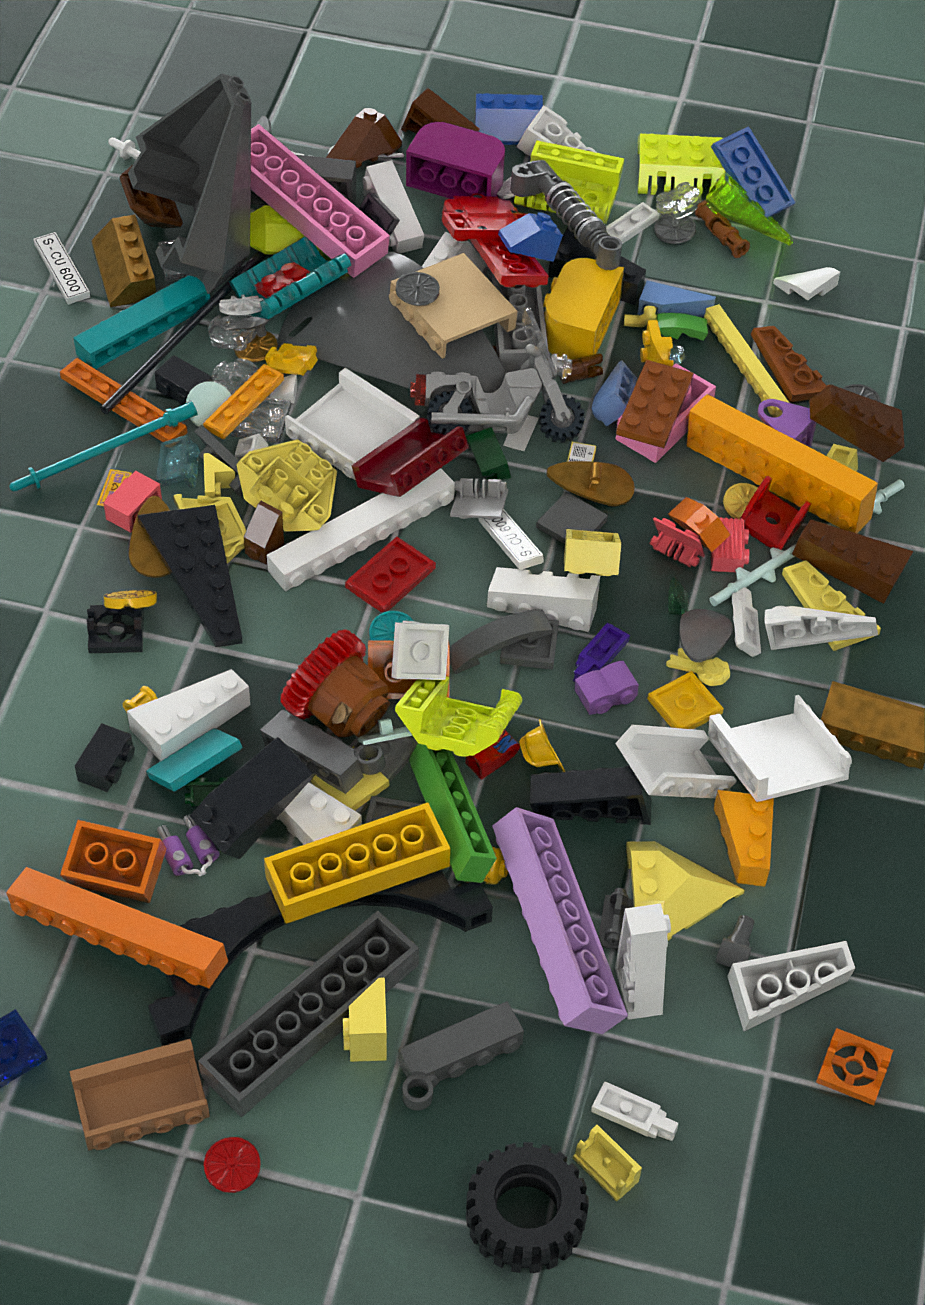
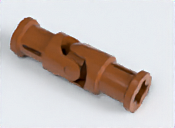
M704 200L696 206L695 215L698 218H702L706 227L719 239L722 245L727 246L732 251V255L735 258H740L748 252L750 242L739 235L737 228L731 226L732 224L722 212L716 211L710 200Z

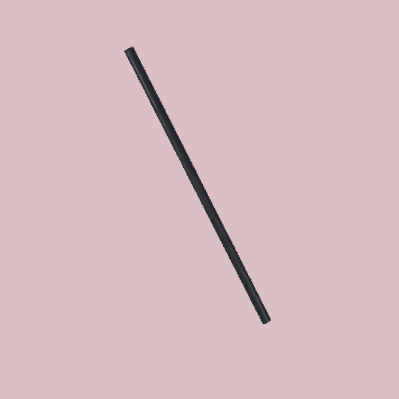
M257 251L228 281L259 264L268 254ZM228 281L100 407L104 414H108L220 303V300H223L233 290Z

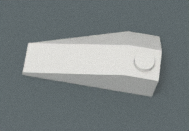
M546 106L541 108L517 145L518 149L530 157L536 140L597 153L593 148L586 147L580 141L582 137L577 132L573 134L566 127L567 122Z
M776 606L765 610V626L771 650L878 635L875 617L795 606Z

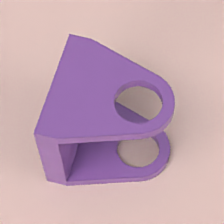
M767 399L760 403L758 416L766 425L811 447L816 422L810 419V408L776 399ZM768 406H775L783 414L774 418L767 416L763 410Z

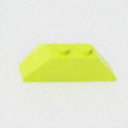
M264 205L250 213V246L264 254H276L305 237L271 206Z

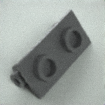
M616 888L615 892L611 895H605L598 937L602 947L618 949L625 908L633 907V899L628 898L625 889Z

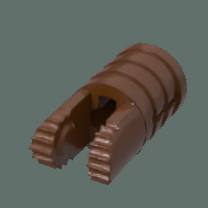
M598 353L562 362V371H558L561 382L566 384L603 375V368L595 366L602 363V354Z

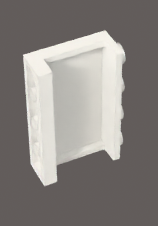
M631 725L615 743L648 795L716 798L717 790L730 791V788L736 783L734 776L716 775L699 750L709 740L704 730Z

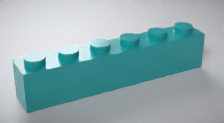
M188 275L73 337L76 355L83 362L97 369L192 317L210 299V294L207 293L203 282L197 277Z

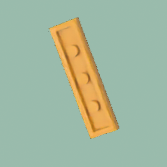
M263 364L203 423V426L210 433L224 440L284 381V374Z

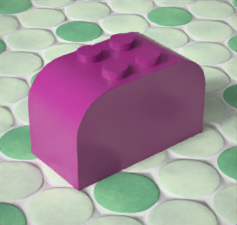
M444 122L427 124L418 131L406 151V186L449 199H453V196H471V194L475 193L498 197L497 193L503 186L505 147L498 138Z

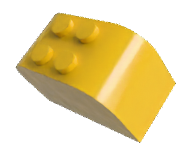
M577 258L563 266L558 278L554 277L551 293L546 294L543 307H546L544 318L548 351L551 354H557L558 357L573 360L598 353L620 303L624 267L619 266L614 270H605L596 264V260L590 258Z

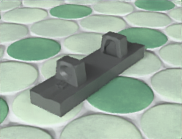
M201 425L194 431L206 445L199 454V457L204 462V453H209L233 469L237 476L229 486L239 497L242 496L243 492L237 470L239 460Z

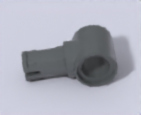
M746 915L738 917L732 934L727 939L723 938L716 957V963L731 968L733 963L748 961L752 947H749L750 942L748 940L754 926V920Z

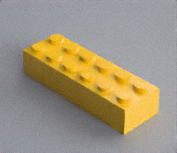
M425 803L264 858L265 876L283 919L287 924L450 867L451 848L429 803Z

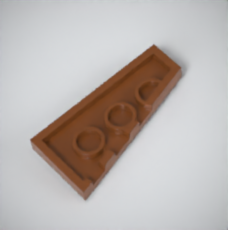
M775 326L753 328L751 336L790 402L810 400L829 386L821 380L823 376L817 370L812 371L806 364L807 359L802 354L799 355L792 350L793 345Z

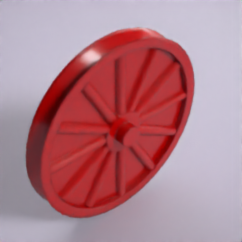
M227 1137L214 1143L205 1155V1176L209 1183L220 1191L234 1193L245 1190L255 1182L259 1175V1153L253 1144L243 1138Z

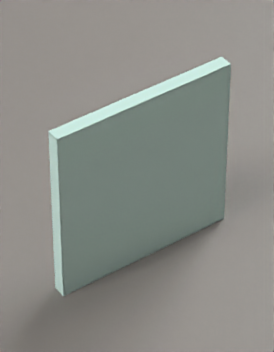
M387 718L378 720L380 732L366 734L361 737L356 736V739L361 744L367 745L412 736L407 727L393 729L391 719Z

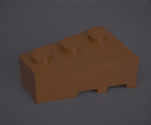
M429 88L412 102L401 128L402 131L407 132L410 130L417 134L427 124L444 122L477 132L480 130L473 122L469 121Z

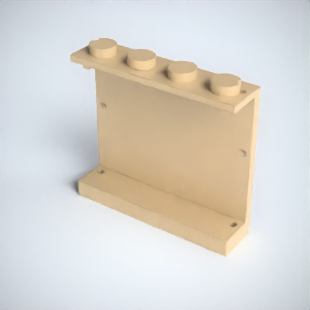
M465 253L416 271L431 275L439 283V296L430 304L417 306L405 303L396 294V282L398 279L391 281L390 302L400 310L405 320L415 327L417 333L423 336L429 343L430 348L436 351L442 359L446 356V345L448 342L495 323H499L507 332L516 328L518 311Z

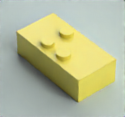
M566 529L564 571L574 574L596 573L599 576L618 575L621 541L618 533Z

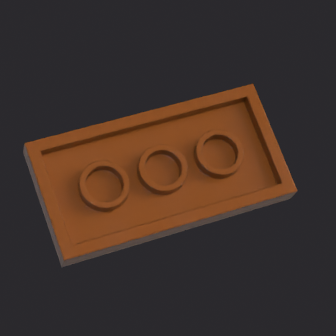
M646 360L618 424L616 435L664 449L692 383L694 373Z

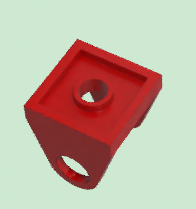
M767 475L754 493L741 518L744 520V529H749V535L769 548L774 547L782 550L804 522L812 503L806 501L798 511L769 492L773 478ZM766 518L775 519L777 524H770Z

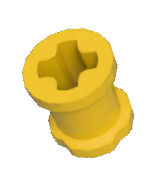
M142 686L136 696L131 700L126 699L122 704L127 713L130 709L158 698L152 689L148 686Z

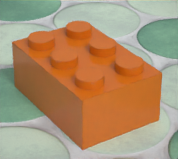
M78 820L60 875L67 883L150 903L166 853V847L159 838Z

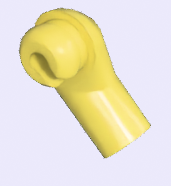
M645 306L644 314L641 315L625 314L624 326L644 327L647 325L648 320H656L655 306Z

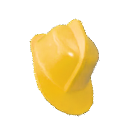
M539 719L540 726L529 731L519 741L523 757L532 766L543 767L557 764L561 771L565 772L548 740L543 723Z

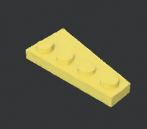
M807 560L783 568V577L804 608L865 616L861 609L858 607L854 608L846 601L847 597L840 590L835 591L829 585V580ZM877 625V631L879 635L881 628ZM874 636L828 642L833 651Z

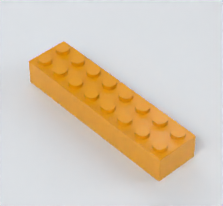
M708 394L689 411L687 447L712 459L714 462L742 475L757 485H760L766 476L769 475L773 478L769 488L770 491L796 504L798 507H802L806 501L812 503L809 512L840 529L858 534L871 520L878 486L876 481Z

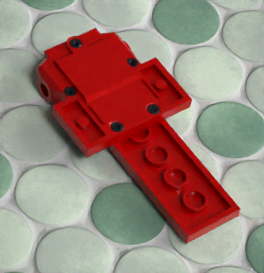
M476 193L471 194V196H453V199L445 200L442 210L443 225L447 228L453 239L457 241H468L469 239L500 285L505 287L526 285L532 288L539 285H547L548 274L537 259L509 252L498 235L500 229L528 213H519L510 200Z

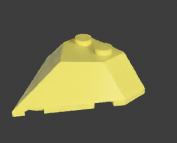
M655 841L626 843L628 869H631L634 907L661 904L663 914H668L671 923V932L667 934L668 941L677 932L684 928L688 929L720 909L728 900L733 897L737 898L745 892L744 889Z

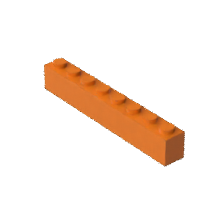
M28 867L23 870L6 892L11 904L10 907L17 915H26L36 919L42 925H51L59 928L67 935L79 936L92 945L99 944L109 948L117 955L124 954L134 958L142 965L149 964L159 968L167 975L174 974L184 978L192 985L199 984L210 988L228 962L224 944Z

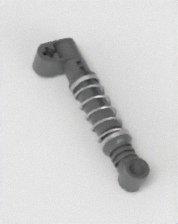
M532 161L516 165L512 168L510 187L512 194L519 197H527L543 193L549 207L556 211V215L562 218V222L568 225V229L571 232H574V236L583 246L589 247L596 255V264L600 268L614 270L619 267L622 241L607 233L603 221L597 218L595 212L591 211L589 205L585 204V201L579 197L577 191L568 182L562 181L546 161Z

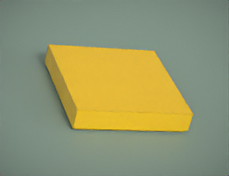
M692 671L648 693L647 700L671 728L695 729L708 722L709 716L721 715L724 710L722 705Z

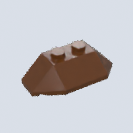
M133 165L121 174L119 178L129 206L144 224L164 229L182 226L183 222L174 200L133 189L128 175Z

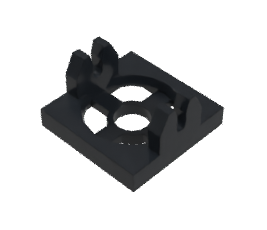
M90 605V609H87L89 653L143 652L144 607L134 609V607L131 608L130 606L122 609H110L104 605ZM113 615V621L107 626H97L103 617ZM122 615L132 617L134 625H126L122 622ZM114 626L124 628L123 633L120 635H112L109 630ZM127 634H133L129 639L120 642ZM98 635H107L112 642H106L99 638Z

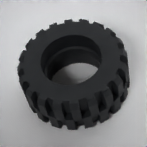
M524 1142L523 1147L517 1148L515 1143L505 1145L504 1152L501 1153L499 1149H496L489 1154L488 1162L482 1160L476 1168V1174L471 1176L466 1201L467 1227L470 1228V1237L473 1243H480L479 1252L485 1258L492 1255L494 1257L493 1264L503 1268L504 1264L512 1266L511 1271L517 1273L521 1272V1268H529L530 1273H539L540 1266L543 1265L549 1270L557 1266L559 1258L565 1261L571 1256L572 1249L578 1247L582 1239L589 1207V1196L586 1195L587 1186L585 1180L579 1178L580 1170L574 1163L568 1165L567 1156L560 1151L555 1155L551 1153L550 1146L542 1144L541 1148L533 1147V1142ZM523 1186L533 1187L543 1191L552 1199L557 1208V1213L544 1226L533 1229L520 1228L512 1225L501 1216L497 1209L498 1199L510 1189Z

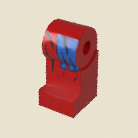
M504 729L500 738L494 744L474 756H466L465 764L482 780L513 758L519 751L520 744Z

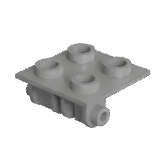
M460 478V481L456 480L455 491H457L450 517H459L461 519H501L509 491L507 483L502 482L501 479H488L487 488V479H483L482 488H480L478 478L475 479V484L473 479Z

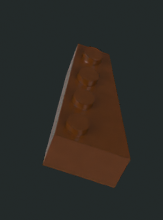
M831 384L809 400L811 420L882 462L905 447L902 410Z
M810 519L801 533L792 555L803 561L807 560L812 566L884 604L913 551Z

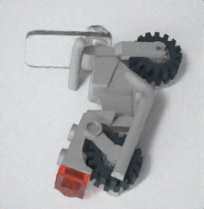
M529 307L523 311L522 325L530 343L526 346V352L530 354V357L521 365V370L506 373L501 387L495 392H484L478 377L470 376L469 373L461 372L456 373V375H446L444 372H432L426 375L416 374L415 382L410 383V397H415V405L428 407L427 420L433 433L446 435L457 426L463 427L464 433H476L492 427L494 433H516L521 429L540 392H542L546 404L542 406L539 415V425H541V432L546 433L545 437L548 439L549 437L553 438V442L561 440L560 443H565L566 440L572 441L575 436L579 435L585 421L584 409L580 408L581 403L579 401L576 403L574 397L571 396L569 399L567 395H562L557 382L554 380L556 376L566 379L567 374H571L572 359H567V354L562 356L553 354L550 356L536 319ZM469 395L477 414L472 413V406L469 405Z

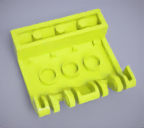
M640 133L638 135V194H648L649 176H652L650 193L651 195H656L658 189L657 176L666 177L664 185L665 195H670L671 178L674 177L673 196L693 197L694 178H697L696 197H701L703 193V179H711L709 195L710 198H715L717 179H719L718 198L728 199L730 177L711 148L713 143L723 138Z
M536 140L530 162L537 160L546 161L562 181L568 182L577 191L579 197L583 198L585 204L589 205L591 211L597 215V218L601 219L604 224H607L618 192L624 158ZM543 193L527 197L515 195L514 204L556 213L545 201Z
M446 676V680L417 679L397 703L395 712L419 744L426 745L431 750L445 749L453 751L458 756H474L494 744L500 738L503 730L522 703V697L519 693L505 689L501 691L500 701L497 703L496 708L447 697L450 677Z

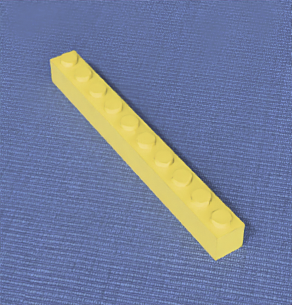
M718 304L706 308L704 319H707L712 332L718 337L719 342L725 347L726 352L732 357L740 372L744 374L747 382L751 384L754 392L760 397L761 402L767 399L788 402L722 307ZM775 406L767 407L770 415L774 418L783 414Z

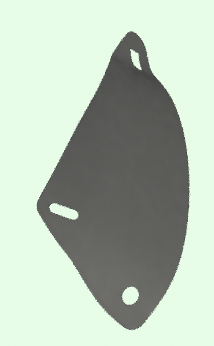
M389 251L388 254L355 278L345 273L295 303L283 323L277 340L278 347H281L284 343L293 344V346H316L317 359L395 383L419 393L420 383H425L426 374H431L432 372H444L446 375H456V373L464 372L469 373L470 376H477L483 391L486 393H493L498 390L506 374L494 348L482 329L448 342L446 345V356L443 359L436 351L430 348L429 343L423 336L417 333L415 327L409 321L405 320L400 310L393 306L389 299L392 280L398 279L404 274L421 270L423 267L401 254ZM312 317V321L294 338L288 337L304 319ZM469 395V405L472 406V413L477 414Z

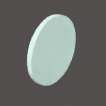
M203 382L196 385L189 392L186 403L189 401L194 403L198 413L197 416L191 417L190 420L197 427H200L231 396V393L224 386L216 382Z

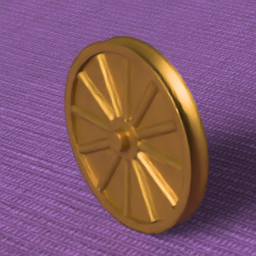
M256 331L247 332L235 341V354L239 359L246 362L265 360V356L271 347H278L277 339L268 331H266L267 334L264 337H258Z

